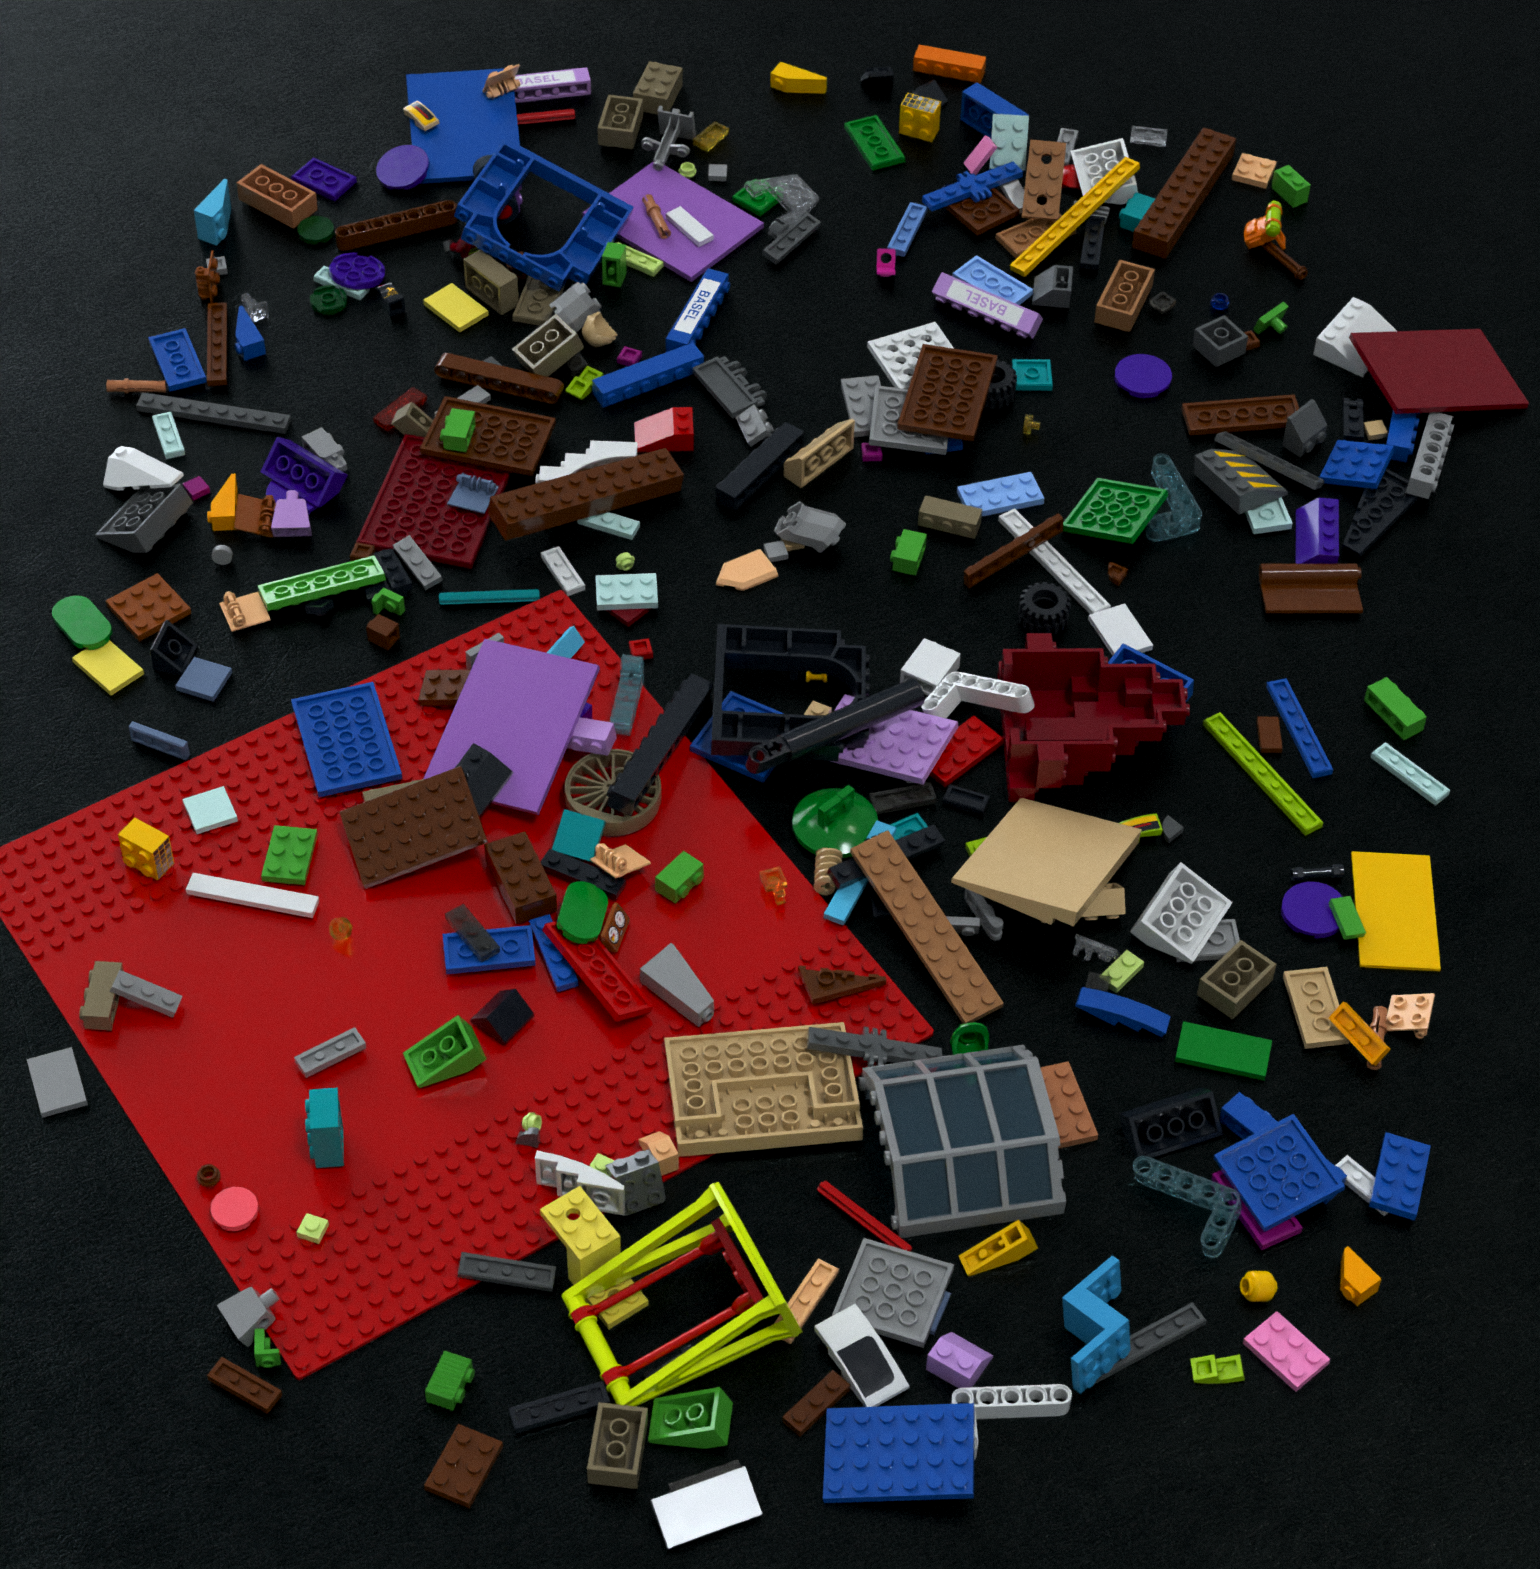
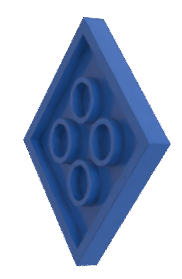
M1337 440L1319 478L1323 479L1325 484L1377 489L1393 456L1394 446Z

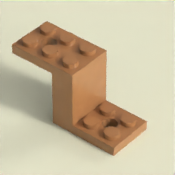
M1030 140L1022 218L1058 220L1066 143ZM1043 156H1050L1052 161L1049 164H1044L1041 158ZM1043 196L1047 199V203L1039 205L1037 199Z

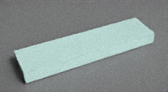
M1386 742L1372 752L1371 758L1435 806L1449 795L1450 789Z

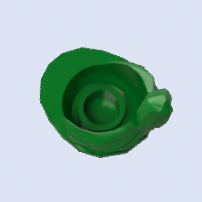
M970 1022L961 1024L953 1032L950 1040L953 1055L988 1050L989 1032L987 1027L981 1023ZM976 1074L963 1075L968 1087H972L978 1080Z

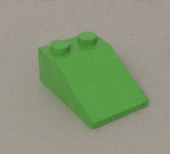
M459 1015L403 1052L419 1088L467 1073L487 1059L472 1026Z
M720 1387L654 1398L648 1441L653 1444L701 1449L726 1446L728 1443L733 1402Z

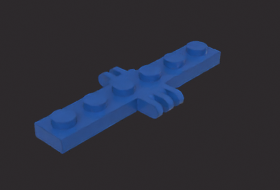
M1014 161L978 175H971L968 171H965L963 175L961 173L957 174V183L923 195L922 202L931 211L969 197L977 203L980 200H985L986 197H992L990 189L1023 177V171Z

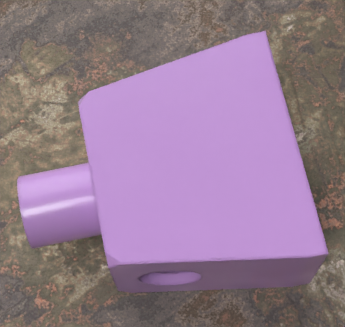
M295 490L287 491L286 499H279L276 502L271 526L274 537L312 536L306 500L298 499V492Z

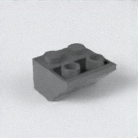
M1054 265L1034 277L1032 305L1069 308L1073 267Z

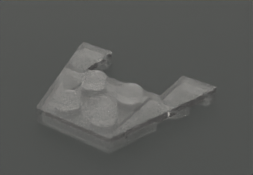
M798 174L752 180L744 184V188L753 197L769 191L789 212L779 217L786 220L789 224L795 223L819 201V196Z

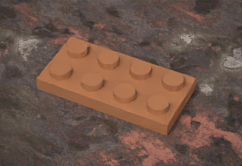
M1069 1061L1041 1067L1060 1137L1058 1149L1097 1140L1098 1133ZM1026 1075L1025 1078L1032 1093L1028 1075Z

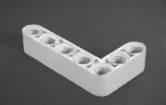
M952 672L926 698L922 705V710L925 714L947 718L961 701L1017 713H1028L1035 707V704L1026 685L962 672Z
M1062 1384L959 1388L953 1392L951 1404H958L959 1402L974 1403L975 1460L978 1448L976 1419L1062 1416L1068 1413L1070 1409L1072 1392L1067 1386ZM1059 1398V1399H1062V1400H1064V1401H1063V1402H1059V1401H1057L1056 1399ZM1035 1399V1400H1038V1401H1040V1402L1036 1403V1402H1033V1401H1031V1400ZM1008 1400H1011V1401H1014L1015 1403L1012 1404V1403H1008L1007 1401H1008ZM988 1401L991 1404H984L982 1402Z

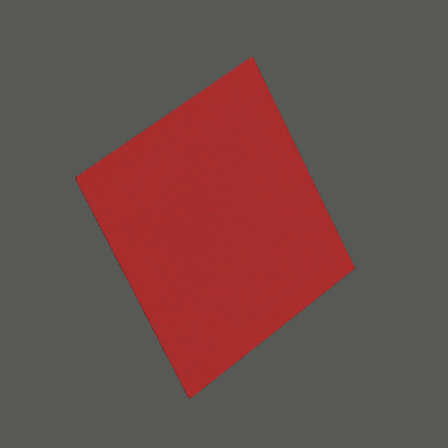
M562 590L551 593L351 685L374 683L402 772V779L318 797L293 712L0 847L1 921L238 1290L241 1292L248 1287H253L262 1295L272 1288L279 1296L280 1300L269 1307L275 1316V1321L265 1332L276 1349L280 1350L281 1357L298 1380L307 1377L481 1282L479 1280L457 1277L462 1252L520 1261L559 1239L558 1236L540 1215V1209L561 1196H557V1187L536 1183L535 1156L537 1150L560 1155L590 1166L597 1153L616 1160L634 1155L638 1151H643L638 1139L659 1131L670 1137L677 1150L664 1038L844 1022L846 1033L862 1035L863 1027L865 1026L869 1027L870 1034L872 1028H877L878 1035H880L881 1029L886 1030L887 1039L919 1044L934 1034V1030L847 926L824 918V912L828 907L825 900L814 890V887L706 759L690 751L691 742L686 736L681 740L659 773L662 785V799L659 811L654 819L636 832L621 836L602 835L600 844H606L609 849H615L626 844L651 862V864L622 876V878L626 879V886L617 900L607 897L608 906L601 932L598 936V939L601 941L600 935L612 905L615 902L618 903L630 918V922L618 952L610 953L653 1005L651 1013L616 1022L575 970L579 986L557 992L533 934L536 966L446 975L443 934L529 925V920L519 924L515 923L486 863L484 844L370 888H364L340 811L364 803V791L422 780L455 707V705L420 706L418 699L426 670H468L465 652L497 633L504 637V643L547 653L569 627L574 626L585 643L571 659L596 664L600 667L586 702L592 705L593 720L614 723L617 738L612 749L634 752L636 748L640 749L642 739L648 737V732L652 725H656L659 714H664L662 707ZM566 749L539 815L490 804L480 818L488 843L526 832L541 861L547 851L552 849L564 809L567 810L564 797L567 774L577 761L591 753ZM612 766L604 767L611 779ZM599 769L593 770L603 777ZM587 774L583 776V777L592 779V778H591L589 775H587ZM580 783L575 784V786H586ZM224 786L238 821L196 834L184 807L183 799ZM571 794L572 798H577V797L586 795V794ZM645 794L644 796L653 798L655 794ZM592 801L587 802V803H584V804H582V805L587 806V805H588L589 803H591ZM602 803L599 806H597L595 810L599 811ZM644 803L638 804L643 809H645L648 806ZM607 806L604 812L611 814V808ZM614 809V815L624 817L622 812ZM634 811V812L632 813L631 817L634 816V815H636V814H638V813ZM134 818L165 833L170 838L174 864L159 880L145 876L140 870L127 866L123 861L118 834ZM274 825L317 829L318 836L305 885L262 881L261 875ZM685 851L704 864V878L699 885H695L689 891L685 898H681L675 904L655 891V877L680 853ZM574 858V859H577V860L582 861V862H584V863H587V864H589V865H592V866H594V867H597V868H599V869H602V868H600L599 866H597L595 863L588 862V861H585V860H581V859H578V858ZM546 872L557 895V911L549 913L554 922L557 921L566 889L573 882ZM198 873L318 896L319 904L313 918L189 895L186 893V888L192 874ZM670 943L677 948L714 1000L713 1017L699 1027L640 982V968ZM95 961L120 962L123 964L124 972L182 995L183 997L174 1017L172 1018L120 996L112 1031L85 1029L83 1020L79 1017L80 1007L85 1004L84 991L85 988H89V971L93 970ZM798 966H806L807 970L820 971L821 968L853 971L855 975L869 977V973L878 974L879 976H885L887 981L884 986L812 1005L799 975ZM516 989L533 1011L534 1017L504 1045L471 1023L470 1019L499 991ZM459 1015L472 1026L487 1059L467 1073L419 1088L403 1052ZM354 1027L357 1029L366 1042V1049L305 1078L295 1063V1056ZM851 1056L854 1076L856 1078L862 1075V1068L867 1067V1061H863L861 1057ZM338 1088L344 1129V1166L316 1168L315 1159H310V1146H308L305 1119H307L305 1099H309V1090ZM530 1112H535L536 1115H540L542 1118L538 1148L516 1144L518 1133L525 1131L522 1128V1120ZM715 1154L679 1157V1169L662 1175V1182L669 1180ZM212 1164L219 1169L221 1178L216 1185L204 1187L198 1183L197 1173L203 1165ZM231 1187H243L250 1190L256 1196L259 1206L258 1216L255 1221L253 1220L250 1226L239 1231H226L218 1224L216 1225L210 1210L215 1196L222 1190ZM306 1213L327 1219L329 1222V1226L319 1244L297 1237V1230ZM571 1213L567 1216L570 1220H576L580 1217L576 1213Z

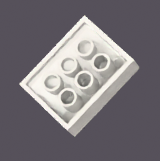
M1123 138L1071 151L1082 195L1084 196L1124 157H1128ZM1134 175L1104 203L1126 204L1129 198H1132L1136 192L1138 193Z
M1353 297L1317 337L1313 355L1364 377L1369 370L1350 341V334L1360 332H1392L1397 330L1370 304Z
M1180 862L1169 873L1130 932L1147 946L1176 958L1179 957V959L1192 964L1233 902Z

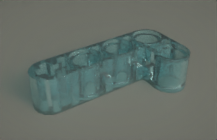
M622 655L620 681L610 717V722L614 723L616 734L631 735L644 682V657Z

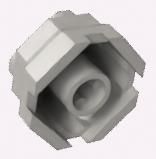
M576 282L549 304L551 308L555 306L553 312L575 332L583 327L588 315H592L597 311L600 312L599 309L602 307L596 298L591 299L588 295L590 290L583 282L581 284Z
M799 501L787 510L789 514L786 518L782 516L779 519L774 531L783 540L810 546L817 552L822 553L829 545L834 546L839 541L840 537L838 535L844 529L846 523L834 513L807 507Z

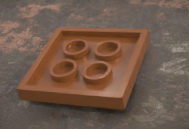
M158 573L105 600L106 606L138 641L160 631L165 620L173 624L191 614V608Z

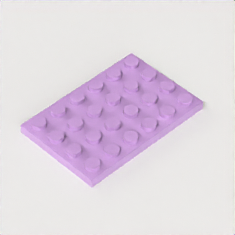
M845 694L834 711L848 706L855 697ZM909 710L870 727L869 739L864 740V748L843 747V753H839L838 762H830L923 785L958 729V721Z

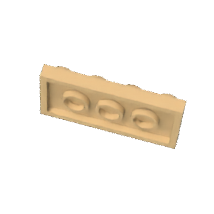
M1320 967L1284 971L1283 979L1305 1049L1349 1044V1040L1328 1019L1339 1007L1328 968Z

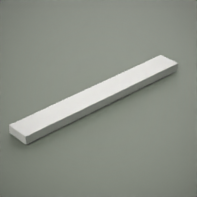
M1015 508L1000 515L998 519L1015 538L1022 536L1033 528ZM1048 541L1029 552L1089 614L1111 607Z

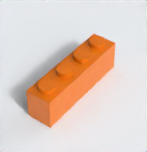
M919 45L914 56L913 71L981 83L985 73L986 57Z

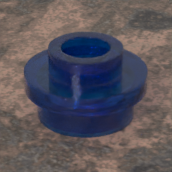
M1216 293L1211 298V306L1217 310L1226 309L1229 306L1228 296L1223 293Z

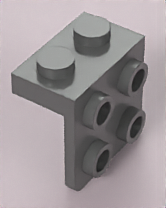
M649 1149L638 1151L634 1155L623 1159H616L612 1163L605 1165L607 1174L624 1185V1216L665 1201L666 1197L659 1162Z

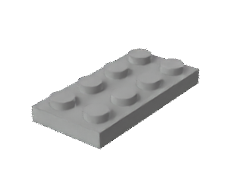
M878 375L841 379V388L849 419L855 420L854 437L870 436L876 385L881 386Z

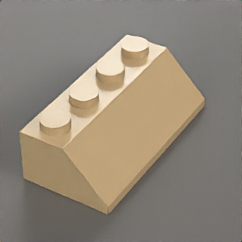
M849 419L836 423L818 438L813 439L806 447L801 448L794 456L788 458L784 462V477L802 488L851 451L854 447L855 420Z
M1107 883L1081 917H1085V920H1097L1098 916L1106 915L1107 919L1119 918L1120 914H1125L1124 887L1117 883Z

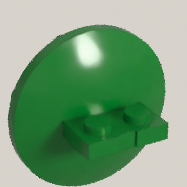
M850 785L843 789L828 788L818 790L802 799L795 808L792 820L793 832L797 841L806 850L815 854V856L816 851L820 848H835L842 852L843 858L853 857L850 853L851 848L863 843L876 820L878 821L874 807L866 798L855 793V789Z

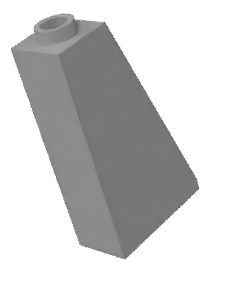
M672 943L640 968V982L699 1027L713 1017V998Z

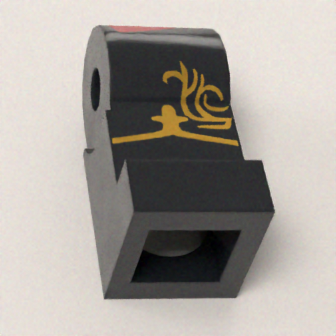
M391 282L376 287L377 296L390 317L405 312L404 297L401 293L398 294ZM391 305H397L398 308L392 310Z

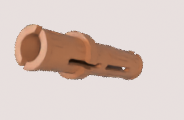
M647 194L645 196L648 201H646L645 197L642 198V202L646 207V213L651 217L660 237L667 239L668 237L665 232L670 237L671 231L653 196Z
M125 378L124 380H107L106 384L107 392H124L125 394H129V392L166 393V381H135Z
M1376 1006L1373 1008V1020L1369 1027L1384 1042V1035L1387 1033L1388 1028L1386 1025L1388 1011L1383 1006ZM1381 1060L1376 1066L1367 1061V1067L1378 1070L1381 1068Z

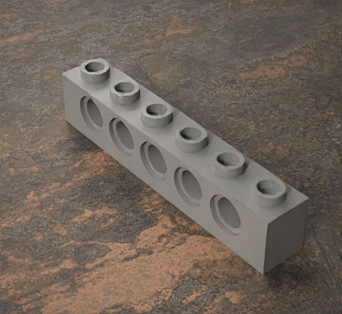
M1429 412L1406 493L1429 499L1431 492L1435 493L1454 425L1451 424L1453 416L1439 412Z

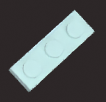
M610 512L577 520L578 524L630 540L634 538L640 528V521Z

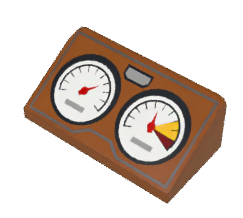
M616 902L612 905L600 935L601 942L606 949L615 953L618 952L630 922L628 915Z

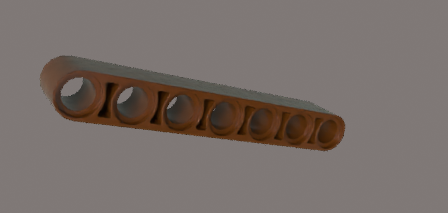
M446 200L340 226L335 230L337 248L347 251L455 224L458 220L454 217L457 205L452 200Z
M450 353L442 354L434 368L435 373L444 379L473 386L478 385L482 388L549 404H555L564 390V384L555 378Z

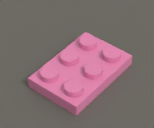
M1277 1311L1243 1340V1344L1295 1392L1330 1362L1329 1357Z

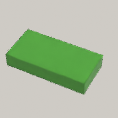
M1351 896L1330 899L1329 906L1343 939L1364 937L1366 931Z

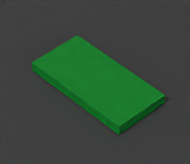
M877 115L844 123L845 130L872 170L905 162V156Z
M1183 1021L1175 1062L1265 1081L1272 1040Z

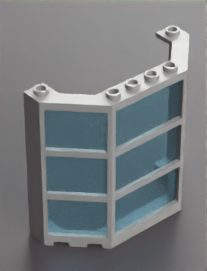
M1024 1045L862 1068V1077L858 1078L859 1089L864 1091L865 1098L870 1099L871 1105L876 1106L877 1111L874 1112L876 1125L881 1127V1131H879L880 1143L885 1145L886 1148L884 1160L886 1165H890L892 1173L895 1213L894 1216H891V1224L893 1230H897L900 1238L1064 1213L1066 1195L1063 1192L1061 1179L1064 1178L1062 1160H1057L1059 1159L1058 1146H1060V1137L1038 1058L1036 1056L1033 1057L1032 1052L1029 1050H1025Z

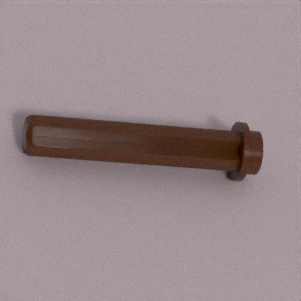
M1270 241L1262 245L1269 254L1289 269L1296 279L1303 280L1307 276V268L1296 263Z

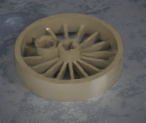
M611 749L608 756L591 753L577 761L567 774L564 786L567 810L605 820L606 824L602 834L604 836H621L636 832L648 825L659 811L662 799V785L658 775L646 792V794H655L654 797L644 796L640 803L647 804L648 806L643 809L638 805L634 810L638 814L632 817L624 813V817L614 815V809L612 808L611 814L604 812L609 797L606 796L611 784L615 785L618 774L620 772L623 773L626 762L628 760L631 761L634 752ZM612 766L611 779L604 767ZM599 769L603 777L593 770ZM587 774V775H589L592 779L586 778V777H583V776ZM580 783L586 786H575V784ZM571 794H586L577 798H572ZM592 801V802L589 803L587 806L582 805V804H584V803H587V802ZM602 803L599 811L595 810V808Z

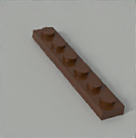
M227 302L208 303V386L227 385Z
M1058 513L1046 519L1045 522L1031 528L1022 536L1016 537L1012 542L1000 547L991 555L985 556L981 561L969 566L964 570V584L968 588L973 587L1063 531V517Z

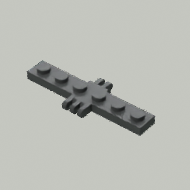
M865 1026L863 1027L862 1035L809 1027L807 1032V1049L861 1057L863 1061H867V1067L874 1066V1063H876V1066L886 1064V1062L900 1063L942 1057V1048L887 1039L886 1030L881 1029L880 1035H878L877 1028H872L870 1034L869 1027Z

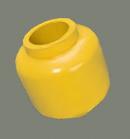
M1248 1271L1240 1281V1290L1250 1302H1268L1277 1291V1282L1268 1271Z

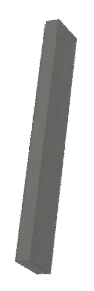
M1226 431L1217 434L1215 437V441L1313 490L1321 488L1324 484L1323 479Z
M1192 1302L1130 1335L1131 1351L1124 1359H1120L1115 1363L1108 1373L1101 1375L1094 1384L1204 1326L1206 1319Z

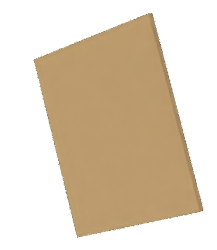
M1020 798L952 877L951 882L1050 925L1057 919L1074 926L1136 847L1142 829Z
M844 1022L664 1038L679 1157L863 1140L860 1102L851 1056L807 1049V1032L809 1027L846 1032Z

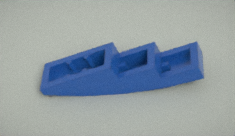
M1086 987L1080 989L1075 1005L1113 1026L1120 1022L1137 1032L1144 1028L1161 1038L1166 1034L1170 1020L1169 1015L1150 1006L1122 996Z

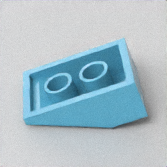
M223 179L194 210L198 239L216 246L227 235L231 213L227 179Z

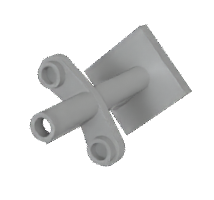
M659 106L657 111L660 134H664L661 142L648 137L643 138L641 141L643 149L657 151L653 159V168L655 170H663L669 154L678 155L679 157H686L689 154L690 149L688 146L675 144L677 137L690 140L695 139L694 112H690L688 116L680 114V109L673 108L672 112L663 111V106Z

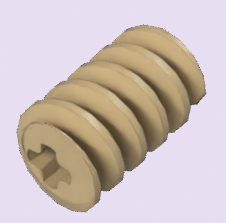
M820 848L816 851L814 890L821 895H831L838 889L827 874L828 868L842 863L843 854L840 850Z

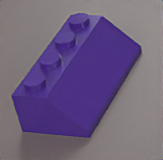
M280 437L276 438L260 471L287 489L297 491L300 497L319 508L340 492L347 477V474L293 441Z
M1317 498L1296 510L1295 564L1337 563L1339 558V499Z

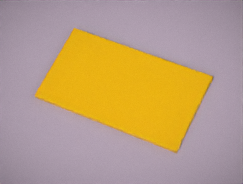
M1352 851L1355 908L1366 931L1364 937L1357 938L1360 967L1440 972L1430 855Z

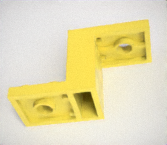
M580 1186L540 1209V1215L567 1248L568 1279L573 1285L621 1253L620 1235ZM571 1213H576L580 1216L576 1220L567 1218ZM630 1278L585 1300L591 1306L596 1305L634 1282ZM638 1291L601 1312L598 1317L610 1329L647 1307L648 1299L641 1291Z

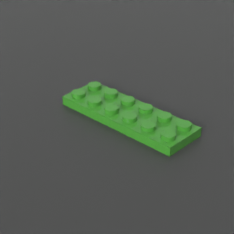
M370 556L257 586L267 610L270 611L279 610L289 605H298L308 600H318L327 595H337L350 589L356 590L366 585H375L385 581L386 578L376 557Z

